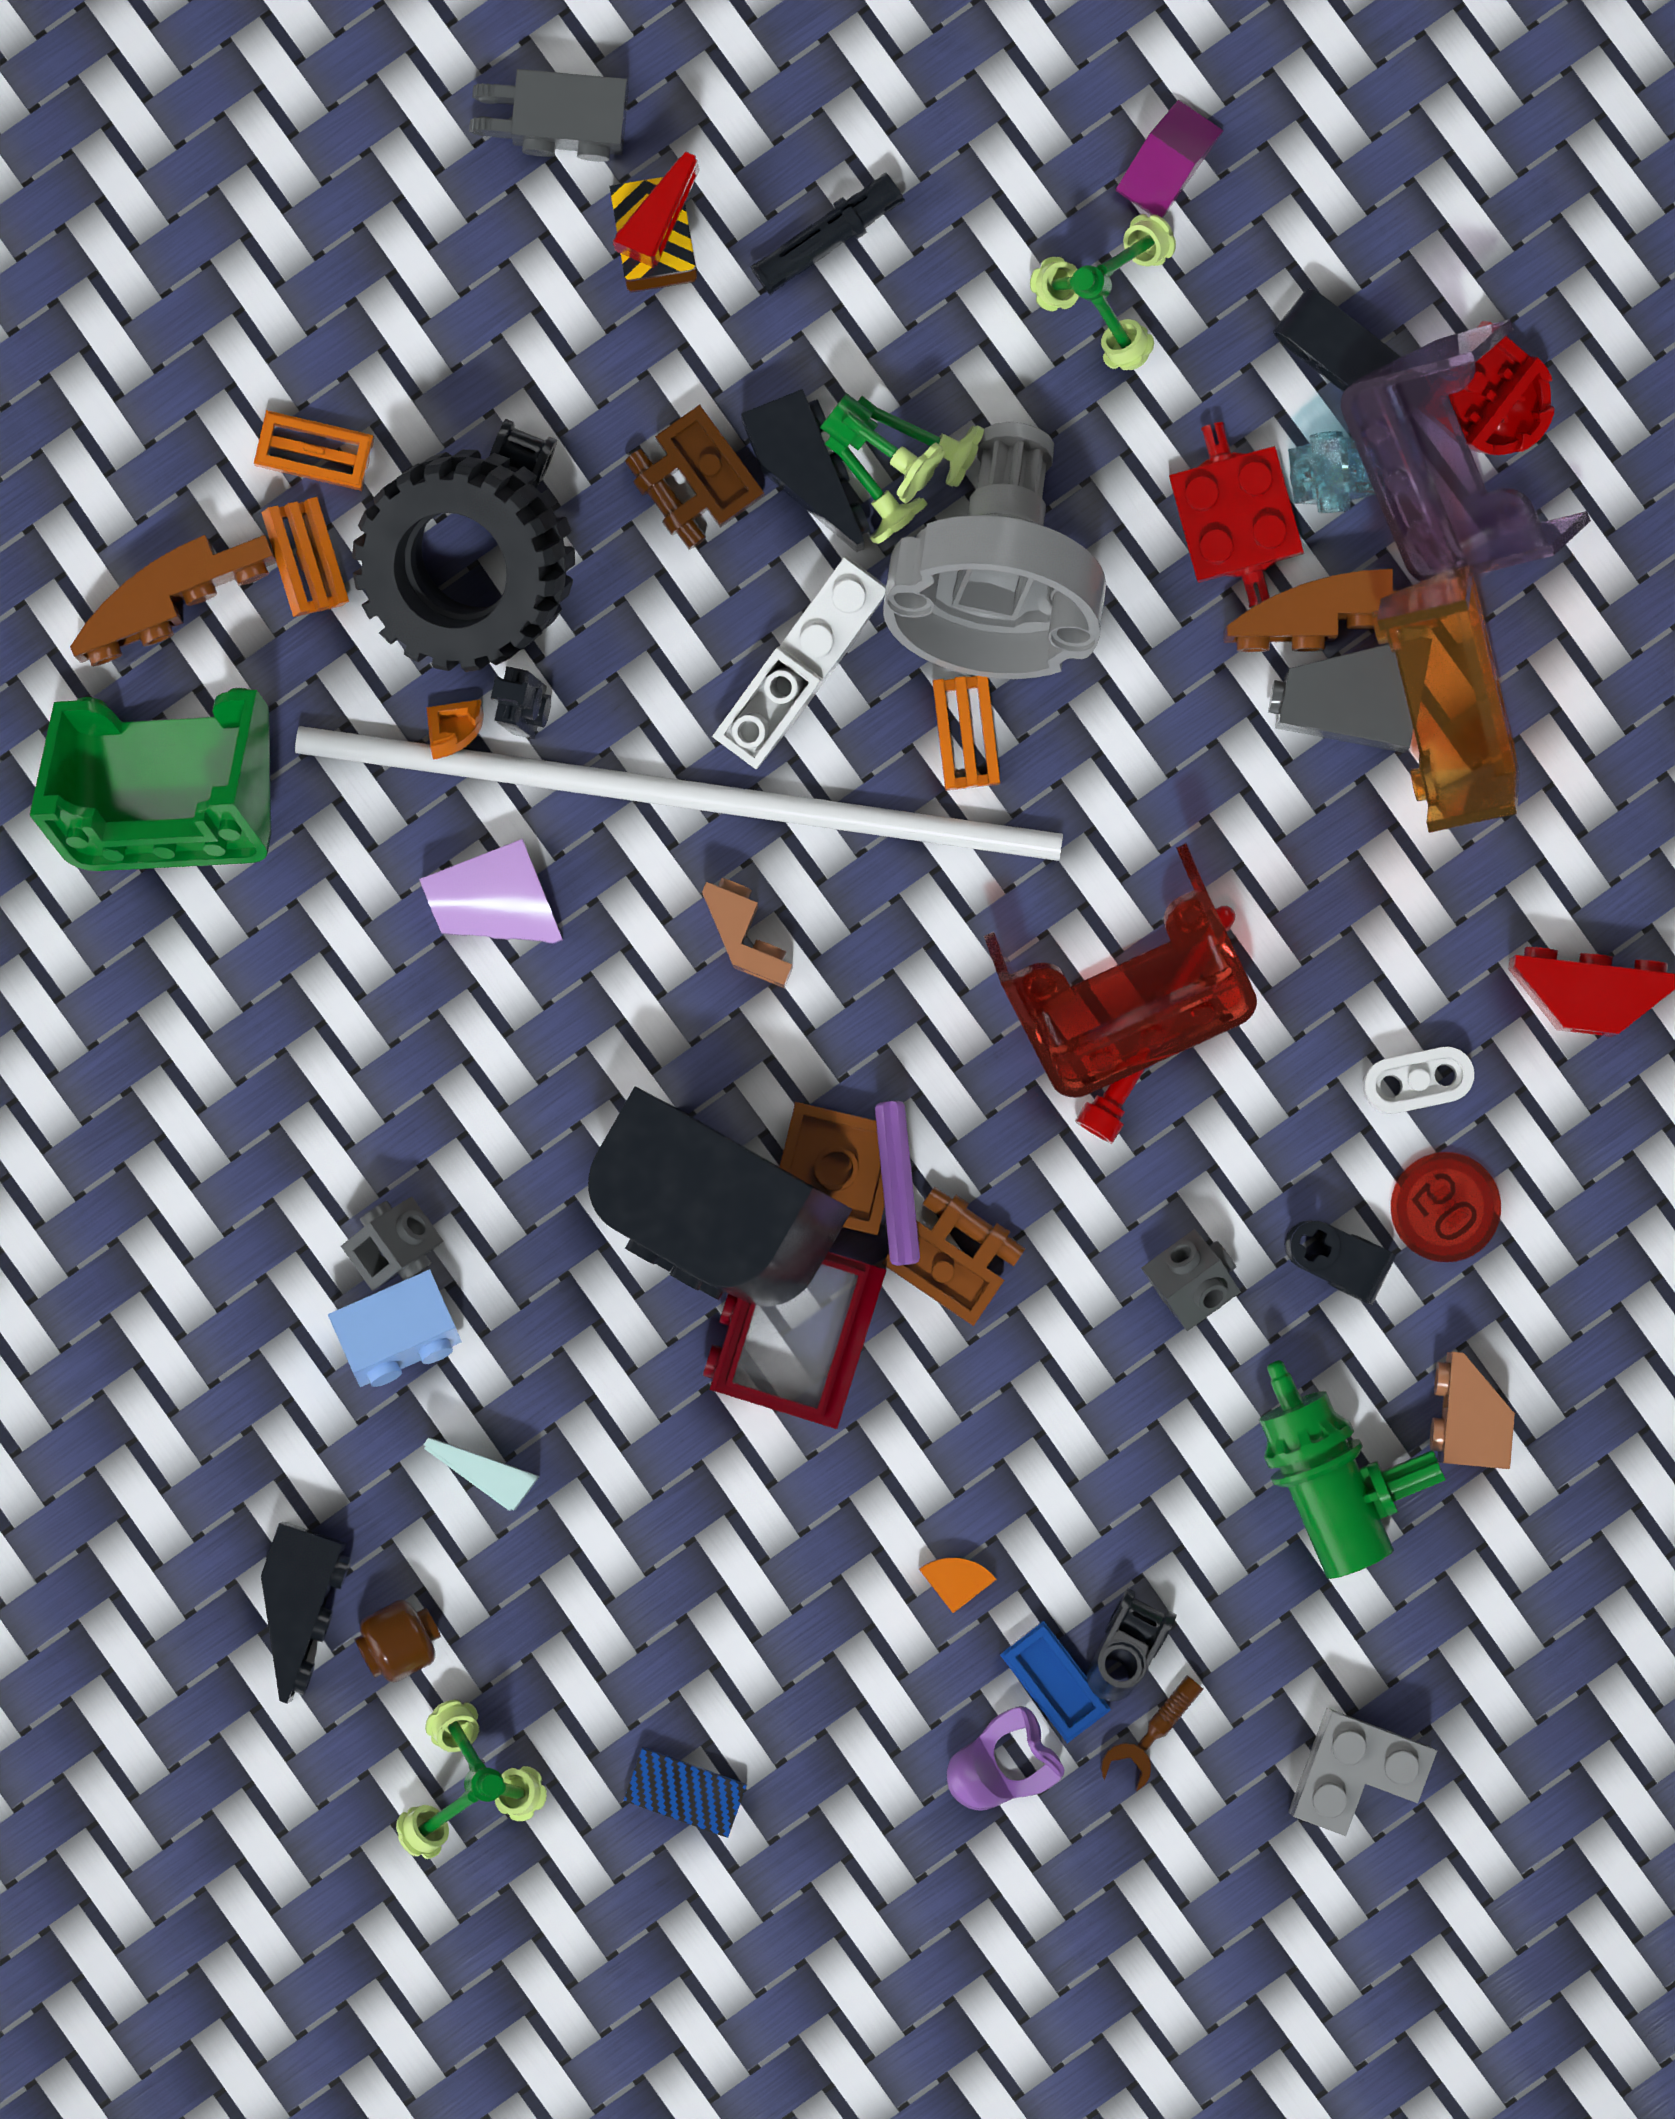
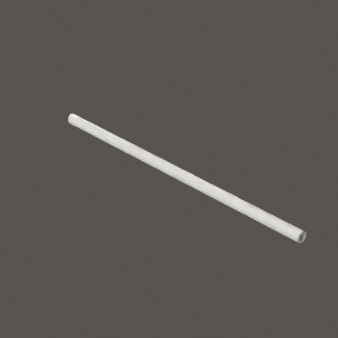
M304 726L298 727L295 743V753L1056 861L1060 859L1063 834L467 749H461L447 757L433 760L430 744Z

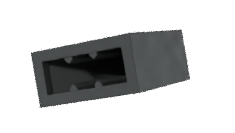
M1416 637L1289 668L1285 674L1284 682L1274 680L1268 713L1278 714L1275 728L1405 753L1411 744L1430 639Z

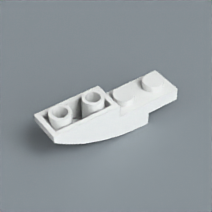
M844 557L781 645L773 651L712 737L753 768L758 769L861 634L860 631L885 598L886 585L850 558Z

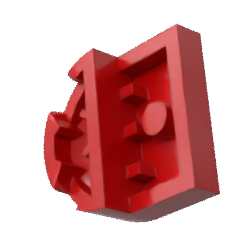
M1482 321L1416 408L1451 439L1468 450L1490 455L1523 452L1537 443L1551 424L1555 408L1551 406V389L1549 382H1552V377L1545 364L1538 357L1529 356L1490 321Z

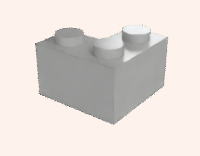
M1326 1708L1288 1812L1295 1818L1346 1836L1365 1784L1418 1803L1437 1750L1431 1746Z

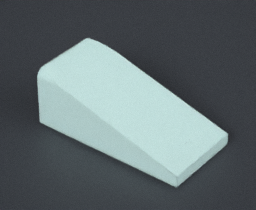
M428 1438L423 1444L426 1446L425 1450L509 1511L517 1509L539 1478L538 1475L433 1438Z

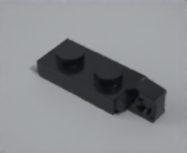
M506 666L504 679L495 676L491 699L498 704L494 721L513 735L535 740L537 727L544 728L550 714L551 695L545 694L547 686L528 670Z

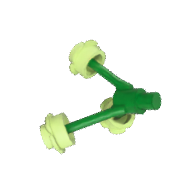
M1140 214L1131 221L1130 228L1124 234L1123 243L1125 250L1097 267L1086 265L1077 269L1075 265L1065 262L1061 257H1049L1042 261L1040 268L1032 272L1030 278V289L1037 296V304L1047 311H1056L1060 307L1061 309H1068L1076 303L1079 296L1094 304L1108 326V329L1102 336L1101 346L1105 351L1103 360L1112 369H1117L1118 367L1122 370L1137 369L1147 361L1149 354L1154 348V338L1151 334H1148V330L1135 320L1125 319L1119 321L1111 309L1107 297L1112 288L1110 276L1132 260L1141 266L1162 265L1166 258L1173 256L1176 249V240L1172 229L1158 215L1148 217L1146 214Z
M454 1699L441 1703L426 1720L425 1730L431 1736L432 1743L447 1752L461 1751L468 1762L470 1771L464 1780L465 1792L441 1811L429 1805L411 1807L408 1813L403 1812L399 1815L396 1822L399 1842L413 1856L422 1855L426 1859L436 1857L441 1852V1845L447 1841L449 1836L447 1821L477 1801H495L498 1810L503 1814L508 1813L510 1818L515 1821L531 1819L534 1816V1811L542 1809L546 1802L547 1790L541 1784L542 1777L537 1770L523 1766L520 1770L510 1768L500 1774L497 1770L485 1766L472 1746L479 1733V1725L476 1721L478 1713L476 1708L468 1702L462 1704L459 1700Z

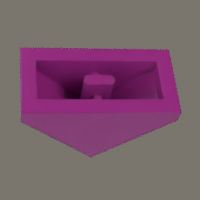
M1178 100L1150 132L1118 184L1116 191L1150 215H1158L1163 218L1222 135L1223 130Z

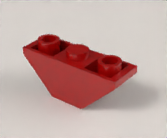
M1525 947L1524 956L1515 955L1509 959L1508 970L1557 1031L1613 1037L1621 1033L1675 990V973H1667L1668 963L1635 960L1634 969L1612 966V956L1580 953L1579 962L1557 960L1558 950L1541 947Z

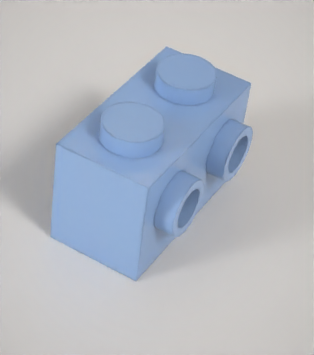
M430 1269L328 1314L360 1387L369 1383L373 1387L388 1384L402 1374L401 1369L419 1361H422L423 1364H431L442 1360L453 1352V1346L462 1343Z

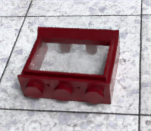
M828 1252L807 1288L786 1303L776 1306H758L728 1294L719 1323L729 1326L723 1347L712 1344L703 1372V1376L713 1379L709 1390L838 1429L887 1270Z

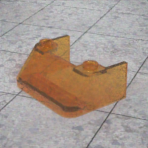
M1471 565L1447 570L1381 598L1379 610L1372 612L1374 629L1379 645L1389 643L1392 653L1396 654L1419 749L1420 768L1410 770L1411 780L1417 802L1427 800L1426 823L1428 832L1517 814L1520 776L1518 759Z

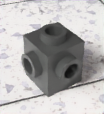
M411 1196L393 1208L386 1200L360 1218L365 1227L341 1245V1248L371 1290L374 1291L398 1275L404 1281L421 1273L432 1264L426 1255L444 1241Z
M1195 1229L1141 1267L1161 1300L1186 1331H1189L1241 1293L1229 1274L1236 1268L1229 1254L1218 1241L1209 1246Z

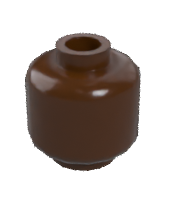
M397 1600L365 1617L360 1624L361 1636L354 1640L373 1677L376 1678L383 1675L387 1681L395 1683L434 1662L436 1651L432 1642L439 1639L441 1635L427 1608L416 1612L408 1601Z

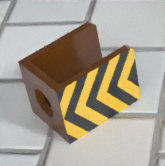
M663 177L609 186L617 233ZM685 204L657 266L655 265L653 268L621 254L626 287L629 292L633 293L688 284L697 280Z

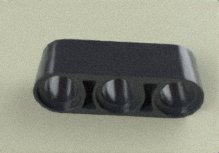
M1306 288L1273 330L1274 336L1292 353L1375 418L1392 429L1398 430L1432 387L1430 381L1413 365L1330 300L1313 289Z

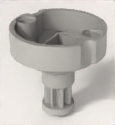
M1017 422L995 423L986 427L978 444L977 459L980 462L977 489L970 496L968 515L950 517L928 523L926 528L922 529L915 538H901L892 551L883 605L885 622L893 636L902 645L931 663L953 671L988 678H1037L1061 672L1062 663L1066 659L1087 658L1098 644L1106 592L1105 574L1095 557L1082 545L1055 530L1044 527L1046 504L1042 500L1045 473L1052 466L1054 442L1041 429Z

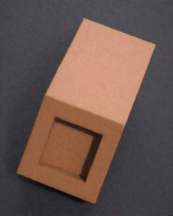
M721 878L718 886L706 882L702 891L703 897L733 968L785 989L793 969L792 964L783 961L786 951L757 939L753 948L743 945L758 909V902L749 899L752 890L725 878Z

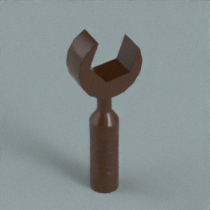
M1186 1675L1176 1690L1173 1691V1694L1170 1695V1698L1164 1702L1161 1709L1148 1722V1732L1138 1745L1122 1742L1114 1744L1105 1752L1100 1768L1103 1779L1105 1780L1111 1761L1131 1758L1141 1770L1135 1790L1138 1791L1145 1786L1151 1773L1150 1760L1145 1752L1156 1739L1165 1737L1170 1732L1173 1725L1182 1717L1185 1710L1191 1706V1703L1195 1701L1204 1688Z

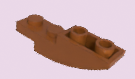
M203 535L171 550L125 581L101 604L71 644L70 648L73 656L80 663L89 660L91 666L94 667L121 657L123 654L120 648L141 640L143 646H150L174 635L172 627L183 624L176 602L185 600L187 606L195 605L217 595L215 587L236 579L238 586H242L266 577L269 574L267 567L277 563L270 542L263 535L215 554L211 542L206 535Z
M1393 569L1362 570L1332 575L1301 584L1276 594L1252 607L1227 625L1224 630V643H1237V651L1265 652L1270 650V642H1292V651L1315 652L1325 650V642H1334L1337 638L1338 620H1347L1348 629H1376L1380 627V620H1402V628L1406 629L1435 627V619H1443L1449 612L1448 590L1393 591Z

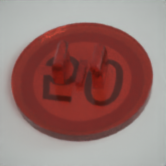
M1438 1152L1416 1160L1402 1172L1392 1191L1390 1214L1397 1235L1412 1252L1435 1262H1456L1475 1255L1492 1239L1500 1221L1501 1199L1494 1179L1480 1163L1462 1154Z

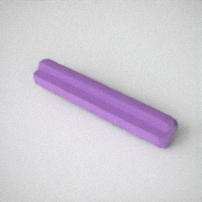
M902 1101L880 1102L875 1107L890 1261L892 1265L896 1266L910 1265L919 1262L920 1252L905 1105Z

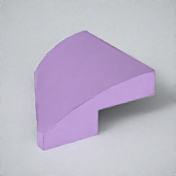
M523 839L419 879L442 934L487 936L506 940L543 941L551 944L563 940Z

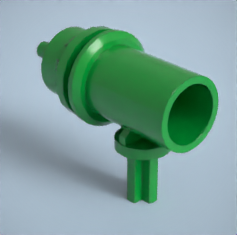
M1278 1360L1270 1363L1267 1367L1271 1377L1270 1383L1280 1406L1259 1419L1267 1438L1264 1459L1270 1469L1280 1468L1271 1476L1272 1483L1280 1487H1288L1327 1579L1339 1578L1355 1573L1383 1560L1394 1551V1548L1381 1519L1399 1512L1395 1501L1446 1481L1434 1451L1431 1450L1383 1471L1378 1461L1359 1469L1355 1458L1359 1455L1363 1445L1359 1439L1347 1441V1438L1354 1433V1429L1350 1421L1334 1411L1327 1392L1320 1391L1301 1397L1291 1373L1287 1372L1284 1362Z

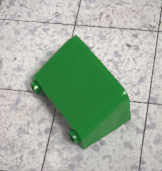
M232 688L228 692L216 696L212 710L214 717L121 722L116 714L108 708L107 704L97 698L82 697L76 701L54 702L29 816L66 862L88 871L260 862L268 854L271 839L270 722L268 705L258 690Z

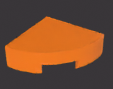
M481 699L426 707L433 760L447 757L460 751L477 736L484 718Z
M963 1558L937 1559L919 1568L920 1572L952 1613L956 1612L997 1580L982 1565Z

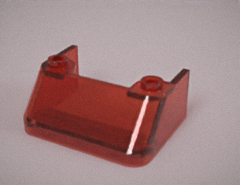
M1186 843L1176 847L1194 890L1176 898L1167 907L1163 921L1171 941L1070 986L1064 972L1051 963H1035L1014 972L994 931L984 936L1000 983L1052 1086L1063 1096L1076 1098L1095 1092L1245 1023L1255 1012L1257 997Z

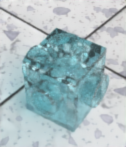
M1329 431L1310 435V444L1288 449L1294 504L1317 505L1318 513H1336L1350 510L1351 500L1380 494L1374 439L1343 437L1341 431Z

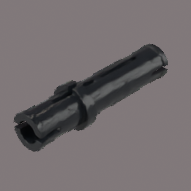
M885 172L849 199L845 200L842 197L834 202L835 208L785 242L777 250L751 265L750 268L766 292L771 295L790 279L805 271L842 243H845L853 236L857 239L867 233L866 227L886 212L905 202V199L896 184Z

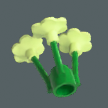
M847 393L820 426L822 430L830 435L825 445L841 457L874 499L871 504L882 517L879 528L869 538L873 543L880 544L894 532L902 529L917 513L925 508L927 502L924 498L920 499L918 497L913 501L911 500L917 491L922 490L934 474L935 468L943 458L950 461V470L946 478V484L951 487L959 486L966 470L969 469L975 459L978 444L984 433V428L977 425L972 426L966 436L960 441L943 433L938 437L876 407L863 396L856 401ZM872 419L930 447L920 457L914 455L904 446L898 449L874 431L878 424ZM868 441L891 458L890 465L904 474V481L898 488L897 495L905 504H899L889 490L882 491L849 449V444L856 450H859Z

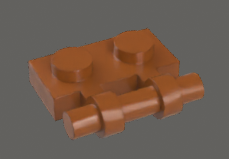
M934 1186L922 1205L940 1216L932 1230L916 1220L920 1252L919 1262L910 1265H892L890 1255L888 1254L882 1265L974 1326L1005 1281L987 1269V1266L996 1254L1014 1267L1026 1248L1008 1237L1011 1231L998 1222L995 1226H992L967 1209L970 1203L957 1194L954 1198H951ZM953 1227H956L981 1244L973 1258L945 1240Z

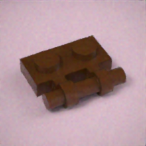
M700 404L655 436L656 441L666 453L665 457L653 464L641 448L624 461L636 477L633 481L634 485L642 496L648 494L665 517L662 523L671 535L678 534L688 550L696 547L706 539L705 534L695 522L697 517L708 511L721 528L765 496L763 490ZM677 471L680 472L696 494L684 504L681 503L666 482Z

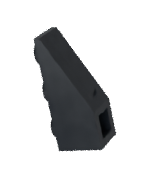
M801 389L741 413L742 424L762 473L854 551L864 550L865 542L862 535L870 532V527L859 501L849 504L841 484L850 481L841 457L835 452L828 453L821 435L825 431L820 428L826 418L818 399L808 403L805 393Z
M280 1522L278 1524L261 1574L279 1701L286 1704L293 1700L295 1692L302 1695L306 1693L315 1667V1663L306 1661L313 1639L323 1642L333 1615L332 1610L325 1608L331 1587L341 1590L352 1559L343 1555L347 1543L287 1522Z

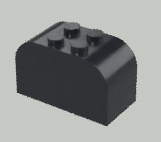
M634 1086L596 1153L588 1178L589 1197L595 1212L606 1225L630 1239L625 1249L653 1265L657 1264L669 1271V1275L697 1291L701 1290L717 1300L721 1298L723 1292H726L747 1303L758 1306H776L786 1303L807 1288L852 1211V1208L682 1110Z

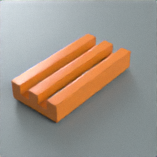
M266 410L254 465L362 491L365 471L368 468L369 455L375 438L371 434ZM277 426L358 445V452L355 455L274 436V428ZM269 448L354 467L353 473L351 475L269 456Z
M310 498L301 503H298V501L291 502L282 507H278V505L268 507L261 512L293 617L341 607L348 603L349 599L318 498ZM288 518L297 547L296 555L300 568L305 573L312 601H307L283 519Z
M963 676L948 680H933L945 791L1000 785L988 677ZM977 688L987 768V774L977 775L967 689ZM956 691L966 777L955 778L945 692Z

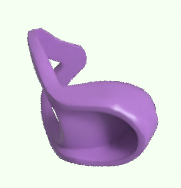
M1019 1706L996 1716L976 1740L952 1756L947 1767V1783L952 1796L960 1804L972 1810L982 1811L997 1807L1014 1798L1042 1793L1060 1781L1065 1770L1056 1753L1041 1743V1728L1035 1715L1027 1707ZM1026 1728L1027 1742L1032 1753L1045 1765L1031 1776L1014 1781L1007 1778L999 1769L995 1761L994 1748L1002 1736Z

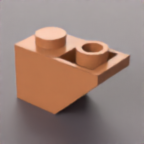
M1447 1352L1446 1363L1437 1362L1434 1394L1443 1396L1442 1417L1432 1418L1430 1451H1439V1463L1510 1469L1515 1413L1464 1353Z

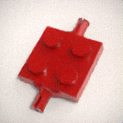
M1224 422L1214 423L1219 442L1218 445L1215 444L1210 424L1201 428L1210 459H1207L1196 468L1171 474L1169 479L1197 582L1201 583L1223 576L1242 577L1249 602L1248 606L1252 608L1258 605L1254 585L1258 586L1262 602L1270 598L1263 571L1267 570L1277 561L1302 555L1304 551L1276 447L1272 446L1247 454L1231 453Z

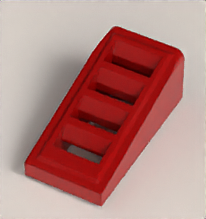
M685 152L675 162L618 231L613 240L615 251L653 268L655 265H658L699 173L698 160L695 155Z

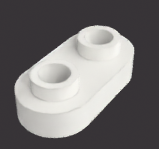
M1440 1047L1383 1059L1369 1068L1364 1077L1363 1092L1367 1102L1375 1110L1385 1114H1396L1450 1103L1462 1098L1471 1089L1474 1081V1068L1469 1057L1461 1050L1453 1047ZM1440 1065H1447L1454 1072V1080L1449 1086L1440 1085L1435 1079V1070ZM1386 1076L1395 1077L1400 1083V1091L1395 1097H1388L1381 1091V1081Z

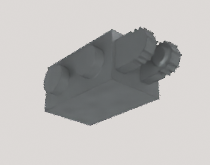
M517 69L515 86L482 83L473 86L472 98L482 103L513 105L512 120L485 116L474 117L470 119L469 132L479 136L512 139L513 145L523 146L522 152L528 155L550 157L555 155V149L577 151V157L587 161H609L610 154L623 155L629 92L627 79Z

